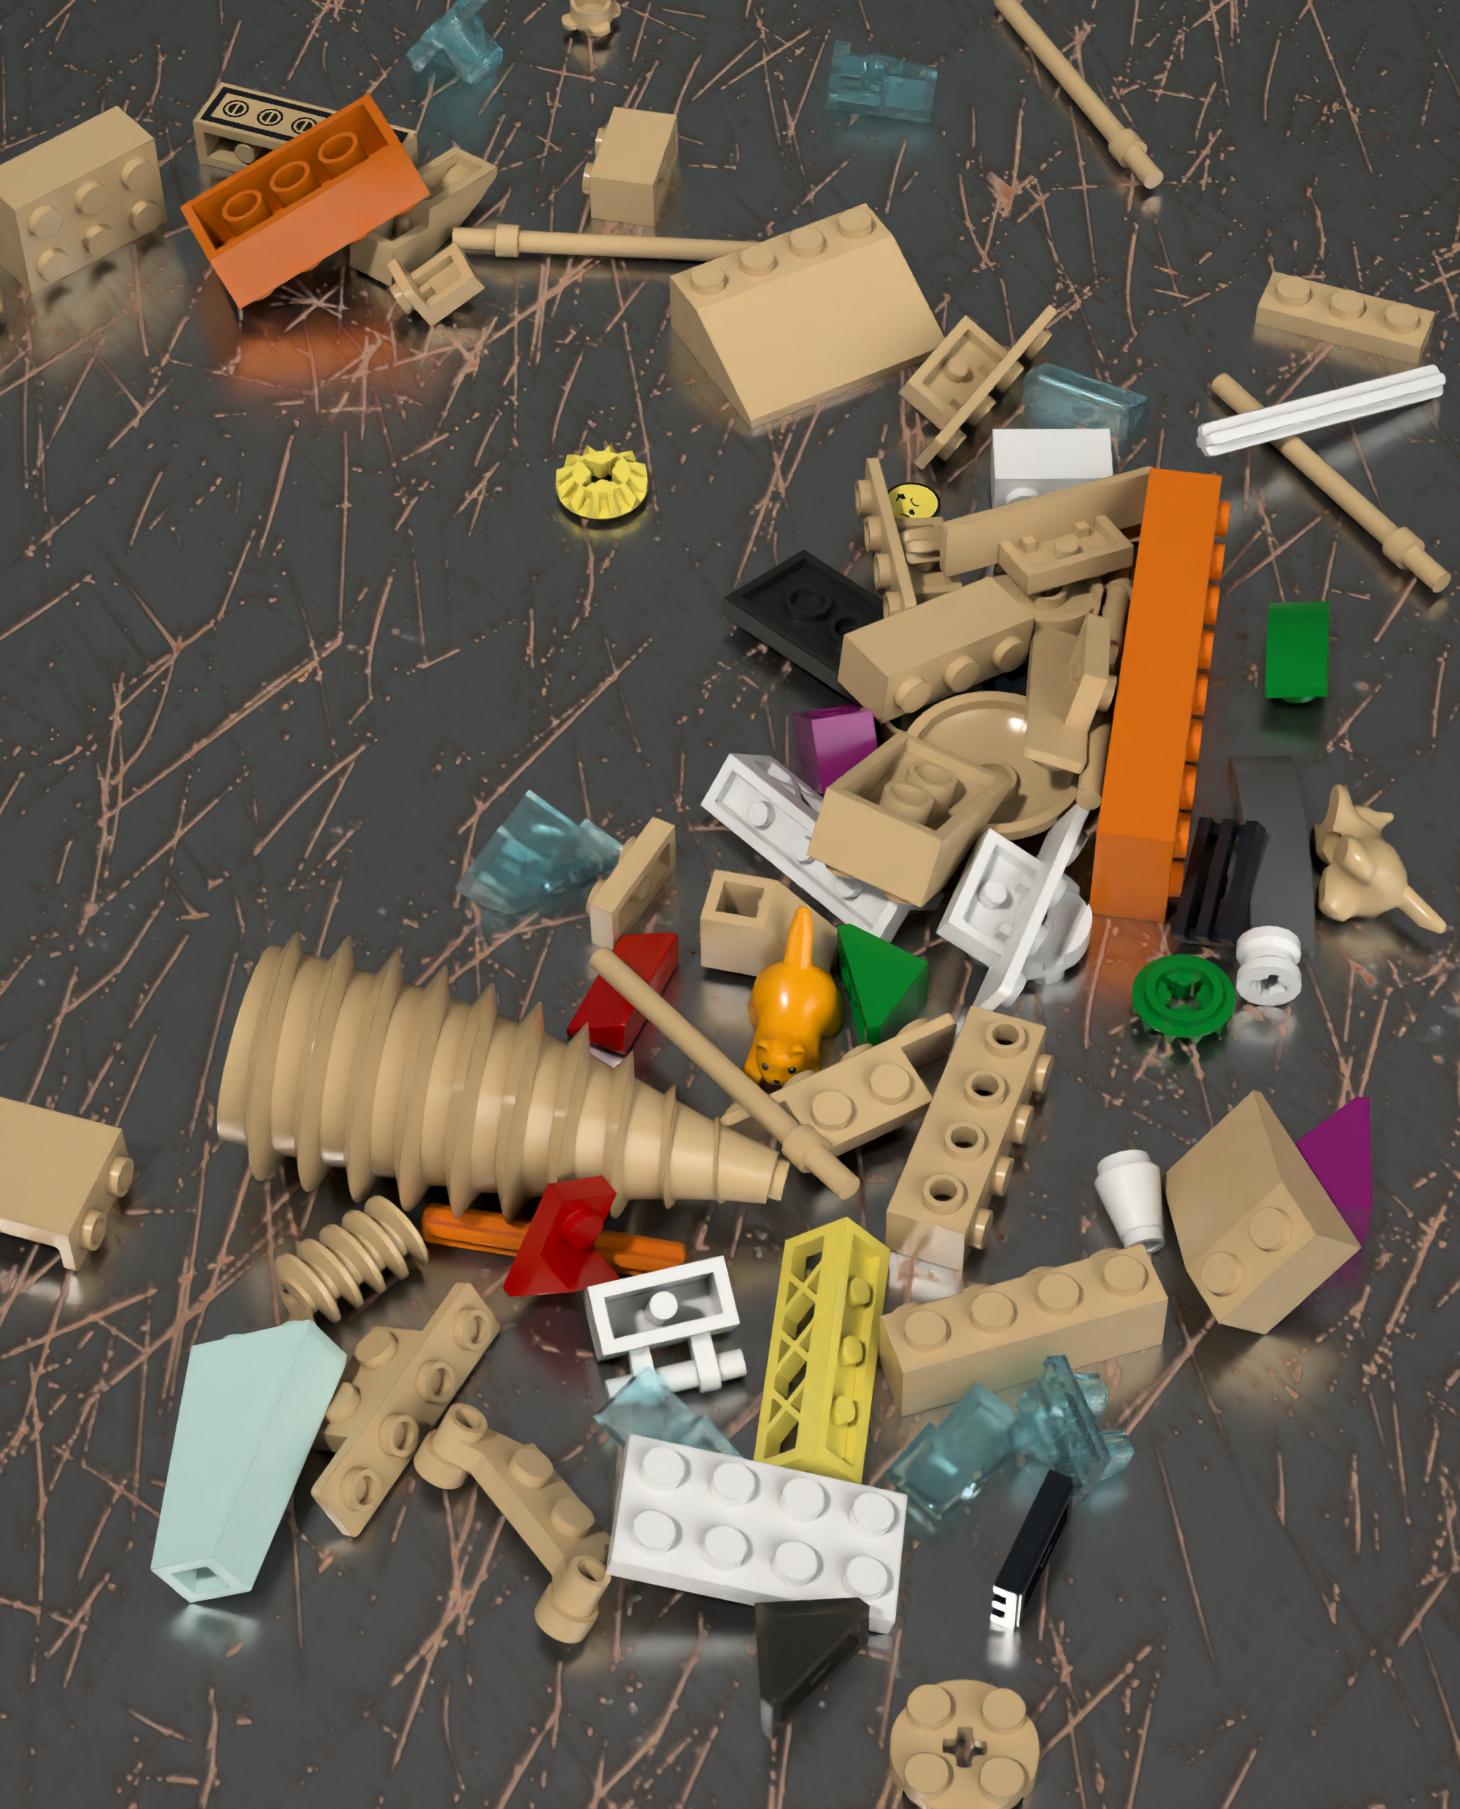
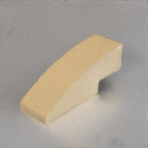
M456 146L423 165L417 171L431 195L419 201L409 212L394 216L371 230L359 242L350 244L349 266L388 286L396 283L386 265L392 259L396 258L411 274L449 239L453 233V227H460L497 177L498 167Z

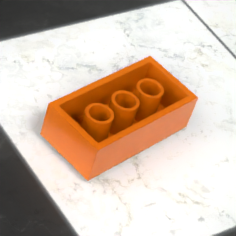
M368 93L180 206V209L208 261L238 308L242 309L253 301L266 298L276 287L296 275L314 269L323 259L346 245L359 242L371 230L394 216L409 212L419 201L431 194L400 140Z

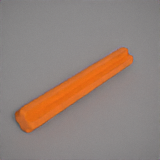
M430 1203L426 1206L423 1213L421 1233L423 1240L428 1243L516 1257L533 1218L516 1216L508 1225L502 1213L468 1208L460 1219H455L452 1215L451 1205ZM602 1230L594 1243V1247L612 1269L620 1274L636 1276L687 1263L686 1245L682 1242Z

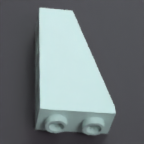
M311 1319L288 1321L281 1326L246 1334H230L220 1340L191 1346L150 1568L151 1571L189 1603L249 1592L254 1585L346 1364L347 1354Z

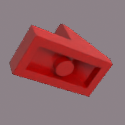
M602 1175L548 1183L502 1287L509 1297L575 1292L585 1290L589 1286L620 1279L594 1247V1243L603 1229V1223L617 1195L616 1191Z

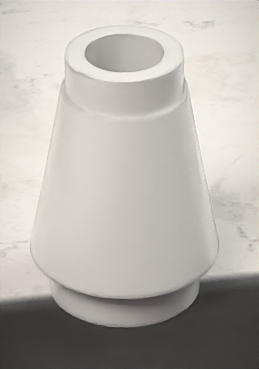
M1126 1150L1107 1156L1097 1165L1099 1176L1096 1178L1094 1186L1121 1242L1124 1244V1248L1143 1243L1148 1254L1160 1250L1165 1245V1239L1163 1236L1164 1227L1159 1166L1151 1163L1149 1154L1142 1150Z

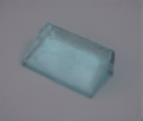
M1044 363L1029 370L1024 377L1022 404L1093 429H1110V435L1127 440L1150 405V398L1049 363Z

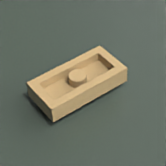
M652 817L638 837L631 836L626 841L620 853L618 865L608 879H600L594 885L586 904V912L590 915L593 944L599 947H608L612 951L620 936L628 934L676 867L675 825Z

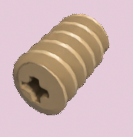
M373 1196L365 1203L364 1213L359 1210H350L342 1218V1228L336 1224H328L323 1227L319 1233L320 1243L314 1239H304L297 1246V1257L291 1253H282L277 1256L274 1261V1273L283 1302L294 1320L304 1321L311 1319L316 1324L313 1314L320 1311L329 1321L335 1324L341 1320L336 1299L342 1296L351 1306L359 1309L364 1304L359 1288L361 1283L365 1282L374 1292L380 1295L387 1288L382 1275L383 1269L387 1267L397 1278L404 1280L409 1275L404 1259L405 1255L409 1253L424 1266L429 1260L423 1238L408 1217L388 1199L382 1196Z

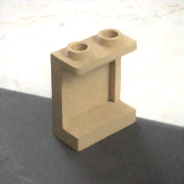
M0 1097V1232L54 1246L60 1251L64 1268L79 1271L88 1251L97 1250L104 1238L107 1227V1214L116 1196L123 1197L132 1181L134 1162L132 1158L128 1157L123 1131L118 1127Z

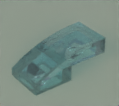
M650 1366L641 1368L593 1415L595 1420L623 1449L629 1435L634 1434L743 1458L706 1416L696 1418Z
M977 1382L938 1427L929 1422L884 1472V1477L933 1517L941 1520L970 1498L1011 1459L1033 1435L1032 1423Z

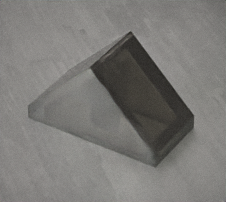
M859 1597L754 1603L761 1732L769 1739L773 1740L869 1641L870 1606Z

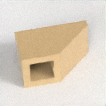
M715 869L700 916L701 966L757 976L766 965L783 960L789 928L795 911L801 906H806L811 910L814 926L812 963L831 974L837 953V928L778 880Z

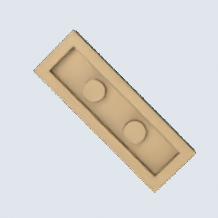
M1273 271L1257 306L1255 323L1418 365L1433 328L1435 312Z

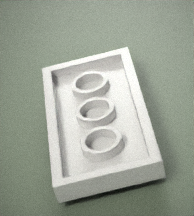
M630 1434L623 1452L605 1574L888 1635L896 1618L907 1494Z

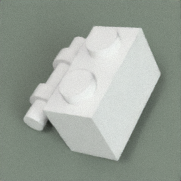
M724 1255L589 1286L582 1294L597 1362L623 1356L628 1358L631 1374L605 1380L606 1393L611 1408L637 1402L640 1408L655 1405L661 1402L660 1396L696 1387H698L700 1393L718 1390L722 1387L721 1381L747 1375L741 1349L715 1354L711 1338L712 1335L732 1331L740 1324ZM688 1341L691 1360L654 1368L650 1350Z

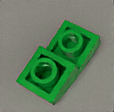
M1330 601L1269 603L1266 646V698H1281L1290 703H1304L1313 700L1315 697H1328L1331 626Z

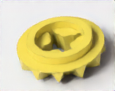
M612 444L604 451H595L587 445L582 456L567 454L564 467L556 470V493L560 502L571 512L586 518L609 519L622 516L641 504L648 491L646 465L636 462L632 450L617 454ZM608 474L612 475V481L610 482L602 478ZM593 475L601 478L595 483L591 481Z

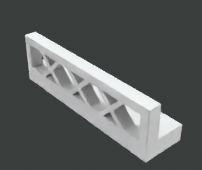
M729 753L703 799L701 806L844 923L852 924L891 943L909 910H937L945 896L941 891L935 894L921 908L914 904H900L888 899L881 889L857 878L849 879L837 876L830 872L824 863L807 856V850L823 797L772 756Z

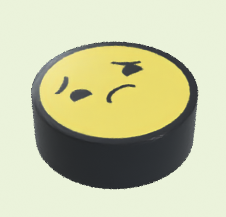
M907 482L898 484L888 490L895 519L940 517V498L929 486L921 483Z

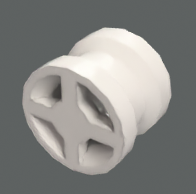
M1261 926L1252 928L1239 937L1236 945V959L1241 967L1237 971L1236 989L1242 998L1260 1006L1281 1005L1296 998L1301 992L1302 974L1298 966H1296L1300 962L1301 943L1297 935L1288 929L1278 926Z

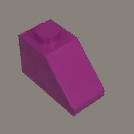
M848 704L792 713L795 732L811 787L816 792L825 794L828 786L878 748L871 709Z
M1355 1097L1294 1144L1361 1247H1365L1373 1209L1370 1097Z

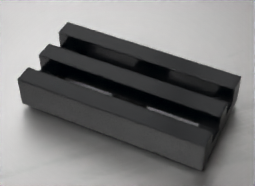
M1199 818L1171 935L1179 943L1236 948L1237 940L1241 936L1266 829L1259 821L1246 820L1245 825H1239L1235 819H1223L1222 823H1215L1212 818ZM1235 841H1241L1220 931L1214 930L1221 899L1225 897L1229 880L1227 873Z
M1049 1469L993 1585V1593L995 1595L992 1599L993 1610L990 1621L1012 1630L1016 1626L1019 1627L1071 1518L1075 1487L1073 1478Z

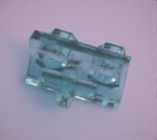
M1066 1355L1047 1356L1043 1362L1045 1369L1043 1376L1035 1385L1027 1389L1017 1402L1016 1406L1021 1417L1012 1423L1007 1435L1015 1452L1019 1454L1037 1453L1042 1465H1051L1053 1471L1073 1478V1484H1075L1073 1501L1086 1500L1098 1480L1121 1476L1133 1459L1134 1450L1125 1431L1120 1429L1099 1430L1095 1420H1099L1108 1406V1392L1100 1374L1073 1373Z

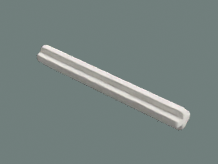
M1429 364L1206 422L1198 427V437L1195 438L1197 448H1201L1204 456L1215 457L1431 400L1443 394V384L1446 383V377L1444 373H1440L1436 365Z

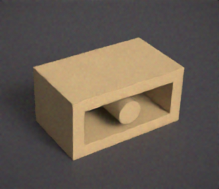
M621 107L613 108L607 128L600 127L598 129L595 141V162H587L583 173L582 192L583 195L590 196L591 219L655 227L678 159L677 115Z

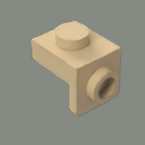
M453 242L411 274L396 258L386 264L396 281L389 289L398 304L408 315L416 310L431 327L485 289L466 254L456 242Z

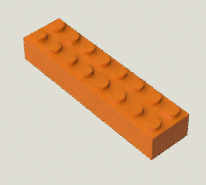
M1150 468L1096 833L1090 907L1092 914L1165 923L1168 898L1180 899L1185 861L1173 860V858L1186 859L1191 813L1179 812V809L1192 810L1197 766L1185 765V762L1198 763L1203 720L1191 719L1192 714L1204 716L1209 679L1208 674L1197 673V669L1210 670L1215 630L1203 629V624H1216L1220 586L1209 585V580L1221 581L1226 545L1225 543L1214 542V537H1227L1231 506L1230 501L1219 500L1222 476L1158 468Z

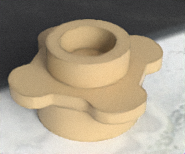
M570 0V12L562 16V26L567 30L577 29L581 34L587 36H604L611 31L610 23L613 18L620 16L621 7L617 2L611 0Z

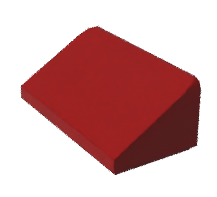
M674 933L621 935L612 950L659 995L679 963L678 935ZM598 974L568 1025L566 1032L568 1036L574 1037L588 1022L589 1041L591 1044L626 1056L646 1018Z

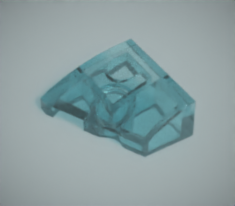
M835 40L825 109L930 124L937 83V68L916 62L904 61L896 56L882 52L866 56L849 54L851 43Z
M528 790L506 821L498 828L466 870L455 890L492 910L516 914L616 868L623 845L587 818L578 826L538 795Z

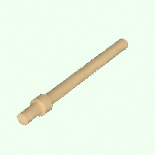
M993 0V4L1108 141V150L1122 167L1130 168L1146 188L1152 189L1158 186L1163 179V173L1146 154L1147 146L1137 133L1132 129L1124 128L1018 0Z
M497 224L496 229L453 227L452 243L456 242L462 250L495 251L496 257L519 258V253L521 252L709 262L759 243L755 241L520 230V225Z
M1227 373L1218 375L1212 382L1211 390L1237 414L1264 408L1260 402ZM1294 435L1269 442L1382 544V553L1399 569L1408 568L1435 593L1442 591L1449 584L1451 574L1424 551L1425 544L1407 527L1398 528L1300 438Z
M601 947L593 953L589 961L590 967L782 1144V1154L803 1173L812 1172L841 1200H846L855 1194L860 1186V1179L830 1152V1142L810 1124L800 1125L608 947Z

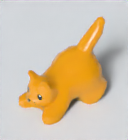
M801 906L795 911L789 928L783 960L766 965L757 975L748 1004L751 1024L757 1027L742 1071L760 1088H763L766 1084L783 1086L790 1078L806 1070H815L816 1073L821 1071V1036H834L843 1021V998L839 989L836 988L831 974L812 963L814 926L811 910L806 906Z

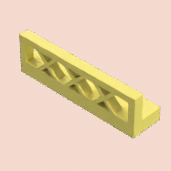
M847 1216L785 1240L753 1461L803 1472L808 1470L812 1474L862 1484L879 1348L880 1316L883 1315L891 1249ZM822 1252L821 1261L804 1281L807 1257ZM815 1303L813 1319L796 1339L797 1325ZM805 1362H807L805 1378L792 1395L787 1398L789 1383ZM799 1422L795 1449L780 1453L782 1441L795 1424Z

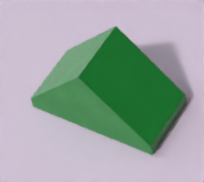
M852 924L837 926V968L860 1045L869 1043L876 1046L896 1037L903 1027L912 1022L927 1002L928 962Z

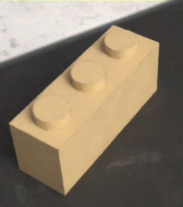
M988 576L844 634L838 682L864 708L871 709L873 717L882 724L906 713H913L923 706L954 693L963 692L973 685L1002 673L1011 672L1019 666L1026 664L1035 617L991 576Z

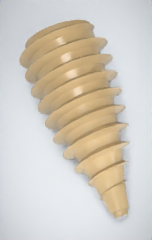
M296 930L285 947L271 944L264 951L252 974L235 1022L223 1070L217 1108V1133L219 1139L247 1146L249 1165L255 1180H265L274 1172L285 1156L293 1157L297 1160L300 1183L306 1192H312L320 1186L333 1167L346 1169L352 1200L359 1203L371 1193L382 1177L394 1178L397 1180L400 1204L406 1212L416 1207L431 1186H445L448 1190L452 1215L455 1219L461 1218L462 1214L472 1206L481 1192L498 1193L504 1220L508 1225L516 1216H519L531 1197L543 1196L548 1183L601 1175L617 1193L610 1208L613 1219L620 1216L629 1200L663 1199L667 1209H670L677 1200H717L719 1204H723L725 1201L766 1204L768 1198L781 1201L791 1164L790 1161L779 1159L778 1151L719 1124L718 1116L711 1120L677 1101L676 1084L663 1094L634 1076L633 1050L614 1068L591 1054L588 1022L565 1044L545 1032L541 999L519 1024L498 1013L494 980L475 1003L470 1005L451 996L447 964L441 968L425 989L405 982L403 980L399 948L394 951L378 973L356 967L351 934L345 938L329 960L304 952L299 930Z

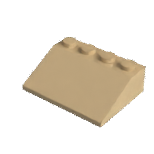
M866 203L669 276L671 327L750 429L927 360L945 339L894 236Z

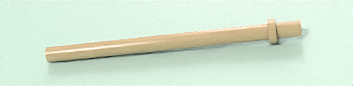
M1131 566L1108 572L1107 577L1102 581L1104 589L1102 617L1111 619L1110 644L1118 646L1116 661L1111 675L1117 676V680L1126 611L1130 607L1133 587ZM1116 687L1107 712L1096 710L1088 731L1087 759L1082 773L1079 774L1076 795L1077 804L1085 810H1094L1101 805Z

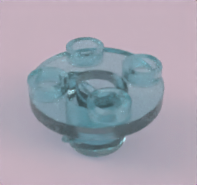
M456 0L442 18H438L404 56L411 63L410 67L417 74H420L434 60L441 66L450 67L469 86H476L487 80L500 66L504 57L503 48L484 30V22L477 15L489 0Z

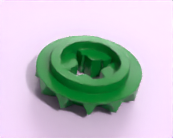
M1185 954L1168 955L1148 963L1135 977L1131 992L1132 1013L1140 1016L1145 1032L1156 1030L1163 1033L1168 1044L1176 1037L1189 1038L1196 1046L1204 1035L1220 1036L1225 1023L1229 1019H1233L1236 995L1231 980L1217 965L1197 956ZM1172 995L1181 1000L1189 996H1195L1194 1008L1190 1009L1183 1004L1176 1009L1173 1007L1170 1009Z

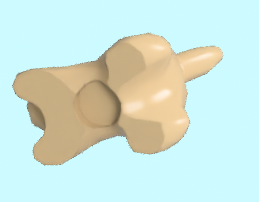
M1341 784L1334 785L1331 790L1326 817L1322 824L1313 825L1310 834V849L1312 853L1322 862L1329 865L1324 869L1321 880L1316 888L1315 904L1324 915L1339 922H1344L1354 917L1374 919L1396 908L1401 910L1421 928L1436 934H1442L1447 931L1446 922L1407 884V872L1400 856L1381 835L1382 829L1393 821L1394 814L1391 812H1377L1369 807L1352 804L1348 788Z

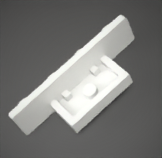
M1078 804L1074 805L1049 829L1037 858L991 828L977 840L936 931L938 935L989 967L973 1006L993 1011L1001 1005L1006 1009L1014 1003L1023 990L1027 981V975L1022 973L1021 970L1025 961L1036 953L1046 937L1048 928L1041 923L1045 914L1055 907L1066 890L1068 881L1062 877L1065 867L1069 866L1076 859L1086 843L1088 835L1081 830L1090 810H1085Z

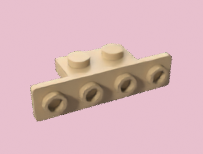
M1049 304L1009 351L1005 350L965 315L898 393L941 430L914 461L918 468L923 470L935 455L945 462L967 437L959 429L960 426L966 421L974 428L996 403L988 393L995 387L1003 394L1023 371L1024 367L1016 360L1022 353L1031 360L1053 334L1045 326L1058 312L1052 305Z
M866 458L865 479L856 480L855 507L857 515H866L864 520L865 548L867 552L876 553L873 560L874 583L877 590H885L883 596V617L887 618L962 587L959 574L947 577L940 569V562L917 565L906 563L901 544L902 532L907 529L942 526L944 519L943 517L895 519L879 458Z
M1146 466L945 521L941 526L940 569L947 577L998 563L1027 596L1133 566L1134 545L1123 535L1120 529L1142 524L1149 471L1153 467Z
M1087 612L1078 636L1037 624L1033 628L1029 650L1022 756L1033 760L1042 768L1051 771L1067 770L1077 774H1081L1087 759L1089 728L1096 710L1107 712L1117 682V676L1111 675L1118 653V646L1110 644L1111 619Z
M946 1013L931 1021L929 1018L914 1020L903 1027L894 1038L876 1046L869 1043L857 1046L846 1053L839 1063L817 1073L815 1070H806L796 1074L783 1085L782 1089L769 1094V1096L800 1125L810 1124L830 1142V1152L837 1157L926 1115L933 1097L915 1069L951 1052L957 1023L950 1013ZM737 1102L731 1105L719 1120V1124L757 1142L772 1136Z
M456 1282L422 1331L374 1326L370 1333L358 1343L353 1357L345 1366L312 1444L314 1450L337 1453L311 1489L312 1497L343 1535L357 1537L420 1447L426 1434L431 1431L499 1332V1321L471 1283Z

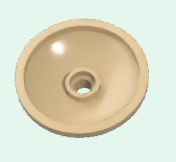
M979 691L954 696L926 710L913 722L906 732L1012 779L1009 792L976 840L989 828L1009 841L1033 836L1053 827L1063 815L1077 804L1076 795L1079 774L1067 770H1047L1037 765L1033 760L1022 756L1026 696L1000 691Z

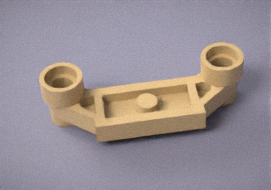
M464 1403L451 1405L438 1429L431 1430L426 1434L414 1456L415 1469L427 1482L443 1489H457L461 1487L469 1473L475 1478L552 1575V1582L548 1585L534 1609L537 1624L546 1634L564 1643H578L582 1641L599 1615L598 1601L611 1581V1575L605 1574V1559L609 1552L611 1537L594 1518L592 1511L581 1502L554 1469L549 1458L541 1453L534 1443L523 1445L488 1428L485 1416L473 1406Z

